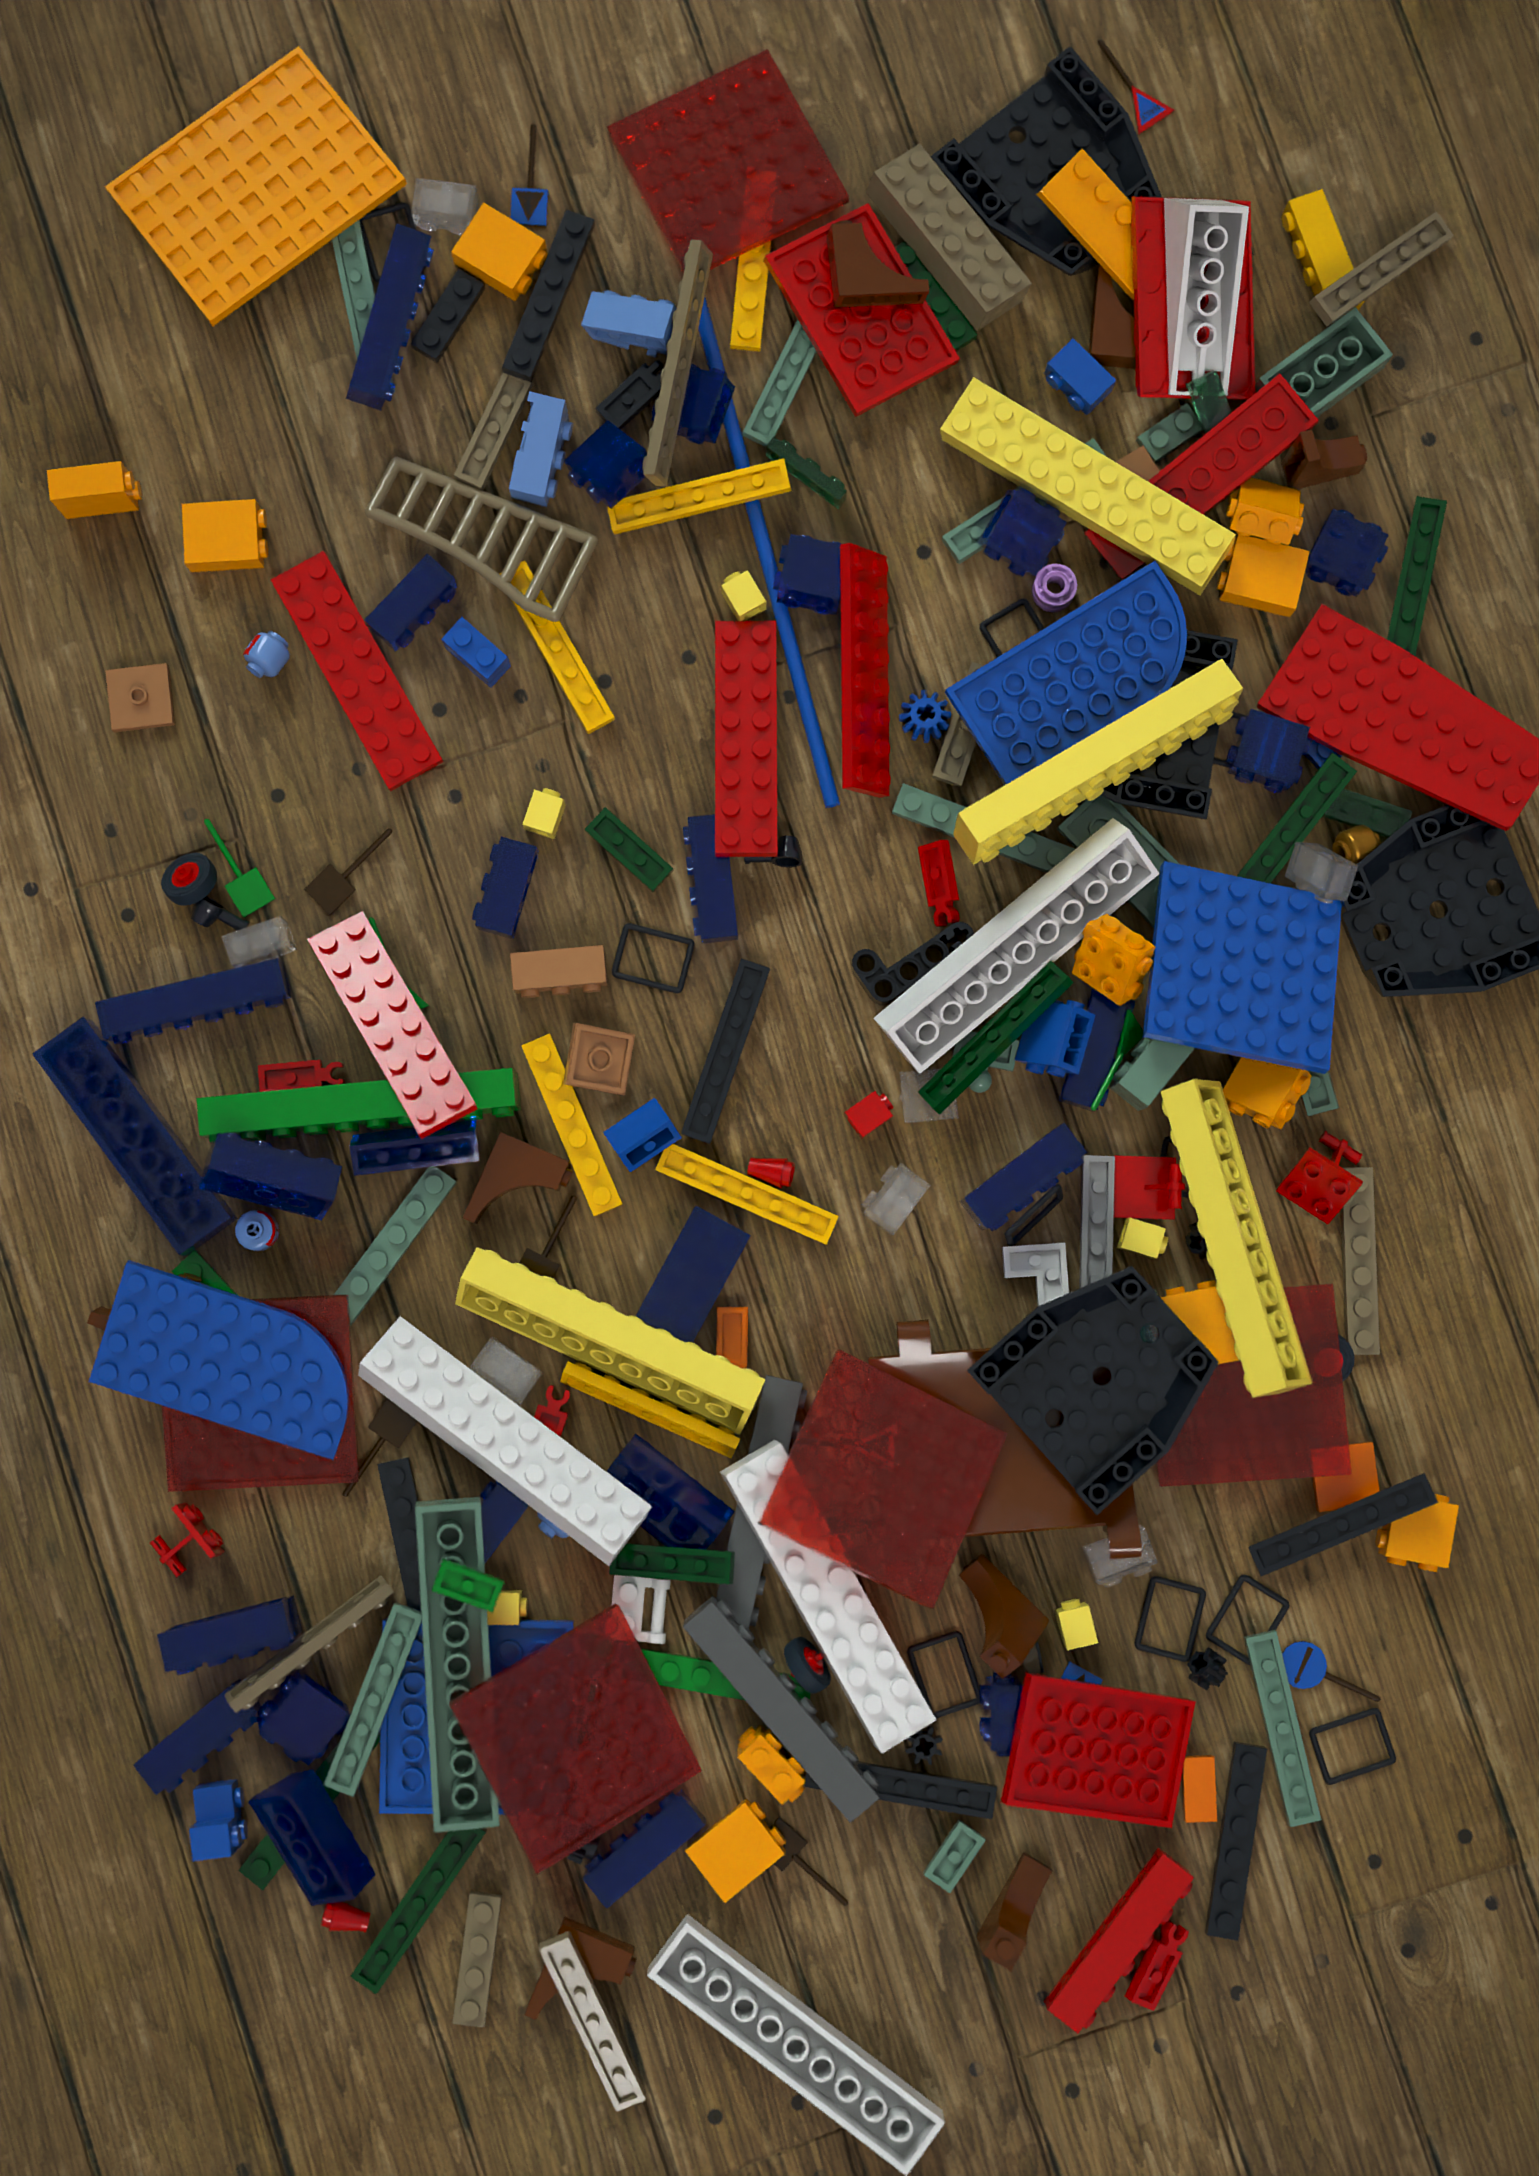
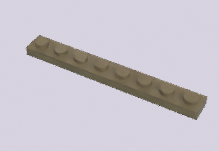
M690 240L689 250L684 256L685 269L683 279L678 286L679 299L677 309L673 312L672 316L673 329L671 339L668 340L666 346L667 359L665 368L661 371L660 394L655 401V418L653 426L649 430L650 443L648 453L643 460V474L655 486L667 487L713 253L702 240Z

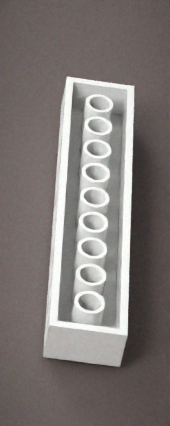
M1112 818L873 1019L903 1057L921 1074L1018 993L1050 961L1055 962L1084 937L1082 932L1089 921L1096 920L1105 914L1111 915L1159 875V872L1132 832Z
M401 1316L360 1362L359 1377L608 1566L647 1517L652 1507L650 1504Z
M773 1440L720 1471L873 1745L881 1753H884L936 1721L782 1444Z
M687 1914L649 1965L647 1974L649 1978L904 2175H908L945 2124L943 2110Z

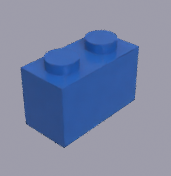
M1074 338L1047 363L1044 372L1049 385L1055 390L1060 389L1067 396L1069 404L1075 410H1081L1085 415H1088L1112 392L1116 379Z
M463 617L441 639L445 649L490 688L511 667L508 656Z
M655 1098L603 1132L629 1172H632L682 1138Z

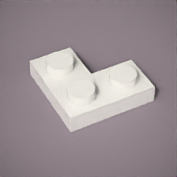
M1065 1243L1002 1247L1004 1278L1035 1276L1037 1306L1069 1293Z

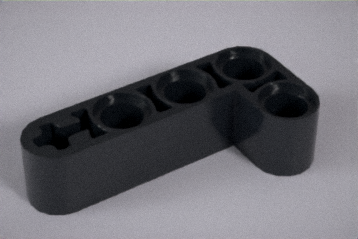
M956 922L889 968H886L880 957L873 950H859L852 959L851 970L875 1004L887 1005L897 999L941 962H930L925 954L927 949H938L942 954L943 960L949 955V951L953 952L962 944L958 941L951 945L948 950L946 944L952 941L955 935L954 932L956 931L958 935L964 933L966 937L963 942H965L974 934L973 929L967 923ZM862 957L870 958L873 961L874 968L869 972H863L858 968L857 961ZM905 965L913 966L917 976L912 980L904 979L900 974L901 967ZM880 982L887 983L891 988V994L888 997H879L875 993V985Z

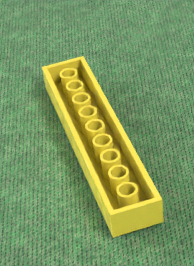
M974 377L940 428L942 440L1017 486L1024 488L1027 492L1045 501L1055 509L1148 565L1156 560L1166 576L1199 596L1234 545L1235 533Z
M1218 660L960 811L957 815L953 833L954 837L973 865L981 860L984 863L992 860L999 854L998 850L1007 845L1010 847L1016 846L1025 839V834L1034 829L1036 832L1043 830L1050 825L1051 819L1059 814L1062 816L1070 814L1078 807L1077 804L1085 799H1088V801L1094 800L1104 792L1103 788L1112 783L1114 786L1121 784L1129 778V773L1137 768L1140 770L1148 768L1156 761L1155 758L1161 754L1170 755L1178 750L1182 745L1181 743L1188 738L1195 740L1202 736L1210 725L1214 723L1221 725L1233 716L1234 707L1239 703L1238 699L1243 687L1224 660Z
M1192 1079L1160 1091L1163 1099L1161 1102L1162 1110L1168 1117L1171 1125V1140L1177 1147L1180 1155V1170L1188 1182L1190 1189L1188 1192L1189 1200L1197 1212L1199 1219L1197 1222L1198 1230L1206 1242L1208 1249L1207 1260L1215 1272L1217 1279L1216 1290L1224 1302L1226 1309L1225 1320L1233 1332L1236 1342L1234 1350L1237 1358L1242 1362L1245 1372L1244 1384L1247 1390L1251 1392V1396L1254 1398L1280 1394L1313 1384L1221 1082Z
M477 1247L460 1278L456 1305L686 1411L697 1414L710 1422L726 1427L736 1434H741L766 1380L759 1377V1374L754 1370L735 1366L723 1356L709 1354L695 1343L683 1342L674 1338L670 1332L664 1329H655L644 1324L636 1316H626L616 1311L610 1304L598 1303L587 1298L579 1290L565 1288L551 1277H541L529 1271L526 1266L520 1263H511L502 1259L499 1254L492 1250H483Z

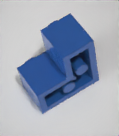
M238 1779L201 1783L193 1789L196 1823L189 1828L192 1861L230 1857L244 1844V1839H247L248 1836L247 1822L241 1818L240 1807L244 1806L243 1788H238Z

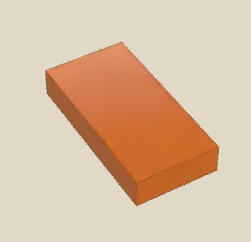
M717 1307L716 1355L727 1358L731 1364L742 1369L747 1368L748 1307Z
M1213 1755L1185 1756L1182 1771L1183 1815L1185 1823L1217 1822L1215 1757Z

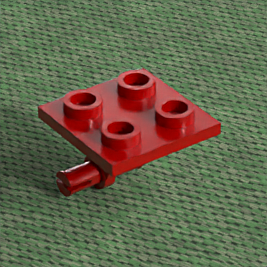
M1325 1130L1318 1142L1333 1150L1330 1160L1309 1147L1279 1184L1276 1192L1321 1221L1329 1224L1363 1183L1361 1179L1339 1166L1341 1157L1343 1156L1356 1165L1363 1154L1348 1146V1141L1345 1139L1339 1140Z
M1114 1155L1113 1218L1175 1220V1209H1182V1190H1185V1183H1182V1172L1179 1164H1176V1157Z
M187 1502L176 1504L171 1509L191 1534L173 1549H170L161 1535L149 1543L161 1557L159 1559L161 1564L166 1563L176 1578L187 1570L176 1554L194 1539L210 1559L220 1556L225 1552L221 1547L224 1541L213 1528L209 1531L202 1522L205 1519L202 1512L195 1504L189 1506Z

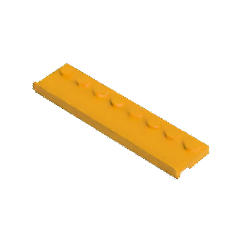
M1081 149L1036 195L1134 301L1131 202L1091 157Z

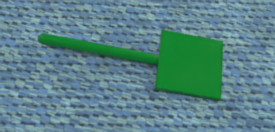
M205 819L206 827L237 876V879L224 887L243 918L275 900L274 895L257 867L244 875L242 874L211 821Z

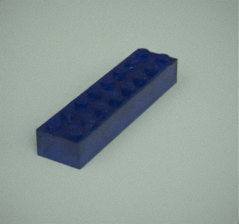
M86 1017L80 1018L32 1053L179 1255L188 1256L238 1219L93 1020Z

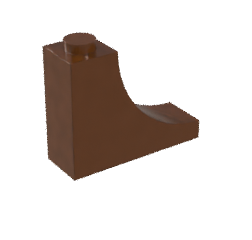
M843 220L831 224L827 235L834 308L924 304L929 293L928 279L910 278L893 271L883 264L869 247L863 232L862 223H852L851 221Z
M1099 265L1095 276L1088 353L1101 366L1135 369L1134 317L1121 305L1115 294L1111 276Z
M1312 429L1300 432L1281 462L1287 486L1298 490L1359 474L1366 464L1367 451L1365 446L1360 444L1358 435L1334 440H1319L1314 438Z
M500 1132L463 1219L478 1224L483 1213L494 1201L516 1189L545 1187L560 1191L561 1186H568L574 1171L569 1169L571 1162Z
M981 1553L963 1568L958 1576L966 1583L975 1596L984 1618L985 1644L980 1657L1003 1679L1023 1663L1050 1620Z
M1023 1852L976 1935L982 1954L1009 1971H1012L1027 1945V1931L1033 1911L1052 1873L1050 1867Z
M564 1916L556 1936L570 1931L592 1980H606L621 1985L624 1975L631 1976L637 1958L633 1957L635 1946ZM544 1964L524 2014L534 2020L537 2019L545 2004L559 1992L546 1964Z

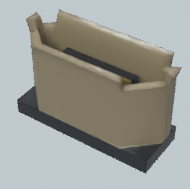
M1037 1641L1022 1663L1023 1671L1026 1673H1044L1040 1647Z

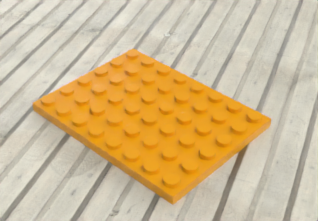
M298 46L110 182L105 188L212 326H215L407 185V182Z

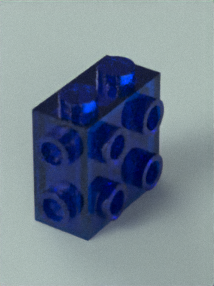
M691 363L677 432L678 436L686 437L687 440L696 444H703L704 441L716 443L735 390V386L727 378V374L724 371L716 368H710V371L702 370ZM655 404L652 409L651 420L653 422L655 418Z
M607 420L564 460L570 471L567 476L577 488L580 489L583 486L596 503L602 501L612 509L646 478L643 474V460L647 456V451Z
M1020 487L1019 491L1007 490L977 544L985 548L983 554L997 562L1001 558L1009 564L1007 568L1009 571L1023 578L1024 575L1036 576L1047 565L1049 561L1047 556L1052 547L1057 546L1062 540L1065 533L1063 528L1067 522L1059 517L1061 514L1059 510L1048 504L1041 506L1034 501L1036 496L1033 493Z
M1333 508L1327 516L1309 553L1305 573H1307L1309 579L1317 583L1326 582L1334 586L1335 590L1342 595H1353L1356 597L1362 589L1368 590L1376 575V573L1372 572V569L1376 562H1382L1389 548L1384 545L1389 534L1382 532V528L1374 523H1363L1355 519V516L1349 511Z
M791 534L788 546L782 545L779 563L784 564L782 572L776 571L773 589L778 590L777 602L790 608L801 607L814 610L819 614L836 615L841 596L840 545L842 544L836 541L826 542L813 539L808 535L798 536Z
M1250 709L1245 717L1240 716L1237 722L1235 734H1238L1239 737L1236 746L1231 745L1227 754L1226 763L1230 764L1228 773L1235 775L1234 778L1243 783L1251 784L1254 781L1264 784V788L1271 792L1281 793L1282 790L1287 791L1293 784L1297 785L1301 777L1303 767L1298 765L1301 755L1306 756L1312 738L1307 737L1310 727Z
M298 1669L293 1676L290 1674L279 1686V1692L272 1700L268 1699L263 1703L257 1713V1722L260 1729L259 1734L270 1744L277 1742L284 1747L283 1751L290 1759L295 1762L301 1760L309 1766L315 1758L319 1759L323 1756L329 1746L328 1742L333 1736L345 1730L351 1714L347 1704L302 1670Z
M993 1671V1676H985V1685L979 1686L980 1704L985 1709V1717H980L979 1720L980 1737H982L983 1742L987 1743L991 1751H996L997 1756L1003 1757L1010 1756L1023 1685L1016 1676H1012V1672L1002 1679Z

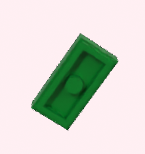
M443 1558L431 1591L493 1613L504 1580Z

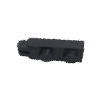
M659 359L650 366L644 363L595 408L596 413L616 434L660 394L661 372L658 375L656 373L662 368L663 363Z

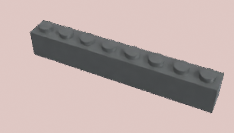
M766 1375L748 1455L767 1443L776 1440L782 1444L792 1462L794 1452L788 1451L791 1439L797 1440L801 1421H796L795 1417L797 1408L804 1409L807 1390H802V1382ZM737 1503L727 1551L735 1552L733 1584H719L716 1599L718 1602L723 1599L734 1612V1615L731 1617L739 1626L743 1623L749 1628V1625L756 1626L759 1608L754 1607L756 1594H763L766 1576H761L763 1563L769 1564L770 1560Z
M712 1596L684 1620L683 1628L851 1823L880 1798L879 1789L877 1788L880 1785L878 1780L868 1769L864 1772L858 1766L857 1762L859 1759L848 1745L844 1748L835 1739L838 1737L835 1729L827 1721L822 1723L815 1715L817 1709L806 1696L801 1699L794 1691L796 1685L790 1676L785 1672L780 1674L773 1666L776 1662L772 1655L765 1648L759 1650L753 1643L754 1635L745 1624L742 1623L739 1626L731 1617L734 1615V1612L723 1599L718 1602Z

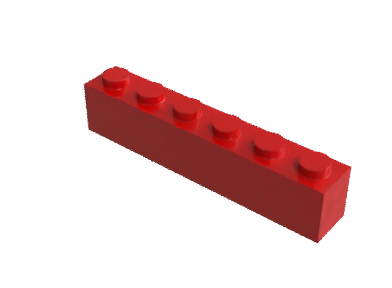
M1158 1847L1046 1997L1044 2003L1047 2010L1077 2034L1083 2027L1087 2029L1095 2020L1097 2015L1095 2011L1102 2001L1106 2003L1113 1996L1116 1990L1114 1985L1119 1978L1127 1976L1135 1965V1960L1133 1959L1139 1951H1145L1151 1945L1155 1936L1153 1932L1159 1924L1164 1925L1170 1919L1174 1911L1172 1907L1179 1898L1183 1899L1188 1895L1193 1886L1191 1881L1194 1877Z

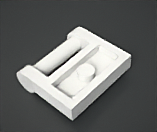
M614 1575L609 1639L665 1644L666 1633H663L666 1594L667 1589H670L671 1580ZM645 1587L654 1588L651 1631L642 1630Z

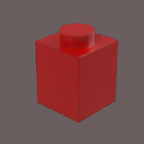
M873 1091L845 1111L844 1116L859 1137L863 1139L893 1117L890 1111L894 1107L884 1093L879 1096L876 1091Z

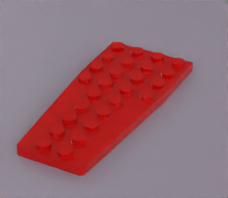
M1324 604L1320 606L1257 703L1258 709L1332 751L1505 831L1511 829L1539 785V738L1405 649Z

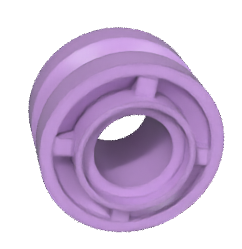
M1050 564L1043 567L1036 575L1032 586V597L1037 606L1048 612H1059L1067 608L1077 591L1075 574L1071 569L1062 564ZM1047 584H1059L1062 592L1057 594L1050 592Z

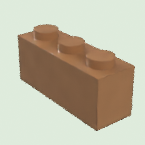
M603 945L510 953L513 991L516 994L521 993V998L539 997V992L552 991V995L571 994L570 989L583 988L584 993L600 992L601 986H608L606 956Z

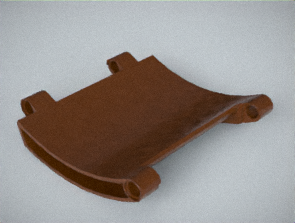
M929 1320L901 1321L896 1323L899 1355L868 1357L872 1435L896 1425L894 1473L875 1462L886 1577L918 1574L916 1540L1103 1526V1532H1107L1109 1560L1142 1556V1543L1133 1484L1096 1515L1075 1492L1074 1487L990 1394H987L968 1373L967 1369L991 1348L931 1352ZM1098 1367L1093 1372V1380L1097 1384H1106L1111 1378V1372L1106 1367ZM1057 1409L1048 1411L1045 1416L1046 1423L1052 1427L1059 1426L1064 1419L1063 1413Z

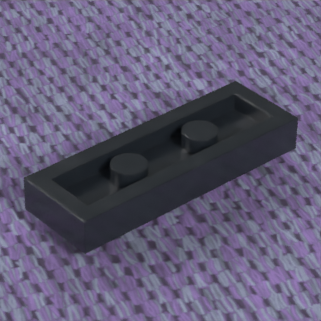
M458 269L411 342L412 349L438 363L484 292L485 285Z

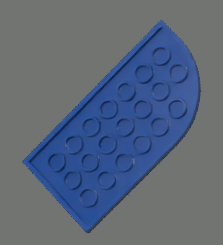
M1155 560L945 690V694L1004 786L1171 688L1182 667L1187 645L1186 619L1182 605L1174 588Z
M129 1260L126 1262L89 1382L334 1460L348 1416L349 1389L346 1374L337 1353L328 1340L315 1327L302 1318L282 1309Z

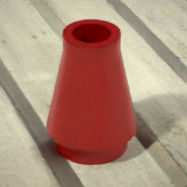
M751 1157L747 1175L782 1189L783 1186H791L795 1172V1163L788 1162V1158Z
M337 1898L335 1901L327 1900L321 1926L327 1927L328 1931L366 1932L370 1912L360 1910Z

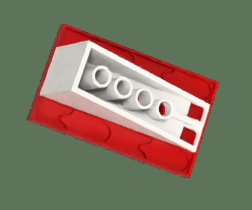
M1132 196L1131 246H1133L1134 346H1136L1135 386L1137 396L1144 398L1249 399L1255 394L1251 201Z

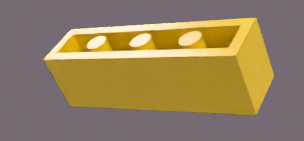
M1323 189L1289 200L1282 214V224L1284 229L1290 232L1293 239V253L1297 259L1301 260L1303 265L1304 281L1308 287L1311 286L1313 294L1316 296L1354 268ZM1364 301L1356 306L1358 311L1363 305Z

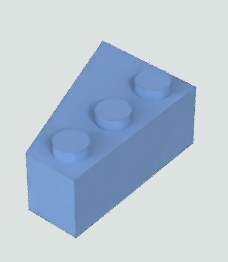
M609 290L604 291V293L592 291L581 325L592 339L629 349L630 345H636L648 349L647 355L656 358L657 352L667 355L666 346L668 340L671 339L673 329L672 316L677 308L674 303L664 299H659L658 302L639 295L625 297Z
M529 391L527 401L530 402L531 408L527 421L522 423L521 431H524L520 449L516 452L509 491L512 499L547 507L549 498H554L556 494L558 480H554L557 469L561 470L563 467L565 451H562L564 440H570L573 423L569 422L565 400Z

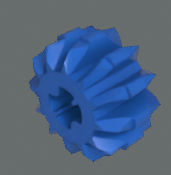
M921 690L920 699L914 693H911L909 695L910 703L903 702L901 705V709L906 712L899 715V721L906 723L902 731L908 733L913 730L911 738L913 741H916L919 734L923 735L924 743H928L930 733L938 740L941 738L940 730L947 731L949 728V724L945 720L951 718V712L943 710L948 702L942 700L937 703L939 695L937 692H934L931 698H927L926 690ZM927 711L930 713L929 718L925 722L921 721L920 716Z

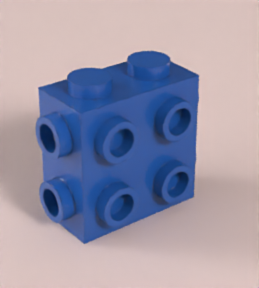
M1056 1000L1022 1033L1015 1060L1026 1064L1025 1070L1043 1075L1044 1070H1047L1046 1073L1063 1078L1065 1073L1079 1075L1096 1015L1084 1010L1085 1005L1082 1003L1067 1000L1066 1004Z

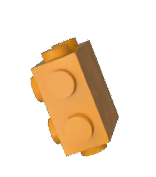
M1251 477L1228 497L1229 506L1226 516L1231 517L1230 529L1235 530L1236 533L1242 536L1253 535L1264 538L1271 544L1282 543L1289 545L1293 534H1299L1303 523L1301 515L1304 503H1300L1301 491Z
M1108 914L1089 921L1082 932L1084 938L1081 946L1074 955V960L1076 961L1072 974L1119 1006L1131 999L1135 1000L1144 989L1142 982L1145 974L1153 964L1151 958L1156 946L1145 940L1142 935L1135 933L1120 923L1117 918Z
M1241 1057L1223 1088L1229 1111L1242 1117L1245 1113L1253 1117L1252 1120L1264 1128L1269 1129L1272 1125L1282 1129L1285 1122L1290 1121L1293 1117L1295 1105L1300 1096L1304 1095L1309 1089L1311 1075L1307 1070Z
M1435 1494L1439 1503L1386 1524L1382 1529H1378L1376 1535V1547L1379 1548L1378 1553L1387 1556L1388 1563L1406 1566L1408 1560L1418 1562V1568L1427 1571L1437 1572L1438 1567L1448 1568L1459 1505L1449 1503L1450 1497Z
M761 1724L756 1729L752 1726L749 1727L738 1739L737 1757L781 1804L785 1803L788 1799L790 1802H793L805 1790L803 1787L805 1783L804 1768L790 1752L787 1753L781 1741L769 1728L766 1730Z

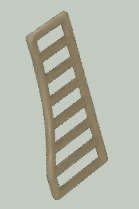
M400 457L392 458L365 509V515L368 518L398 529L446 552L482 575L523 610L552 622H558L561 619L598 543V538L591 533ZM399 471H402L416 478L400 509L394 515L381 510L380 507ZM427 482H430L444 489L424 527L408 521V518ZM457 493L470 498L471 501L451 541L435 534V531L454 494ZM485 504L499 510L475 557L461 548L482 505ZM512 515L527 521L500 575L489 567L487 562ZM540 526L555 532L524 595L511 584V581ZM566 538H570L582 543L583 546L553 607L550 608L535 602Z

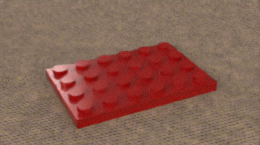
M869 203L765 255L763 260L855 417L957 364L960 360L926 300L924 304L834 308L827 235L831 224L843 220H848L852 223H862L866 241L877 258L893 271L912 278Z
M1026 1673L1001 1803L1007 1806L1172 1828L1196 1701L1169 1695Z

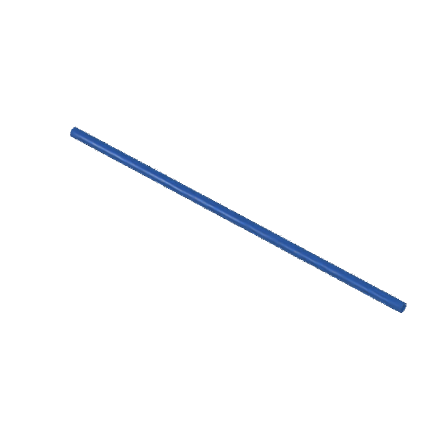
M682 258L680 262L684 273V258ZM704 297L698 329L735 469L739 470L751 466L706 297ZM760 500L745 502L825 808H832L840 805Z

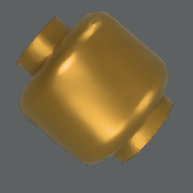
M1358 825L1340 832L1335 838L1332 851L1335 860L1340 865L1352 869L1381 844L1378 834L1369 827Z

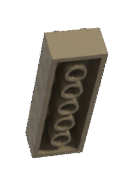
M921 144L916 145L874 171L866 190L867 195L907 245L912 247L919 260L976 331L1023 301L1032 282Z

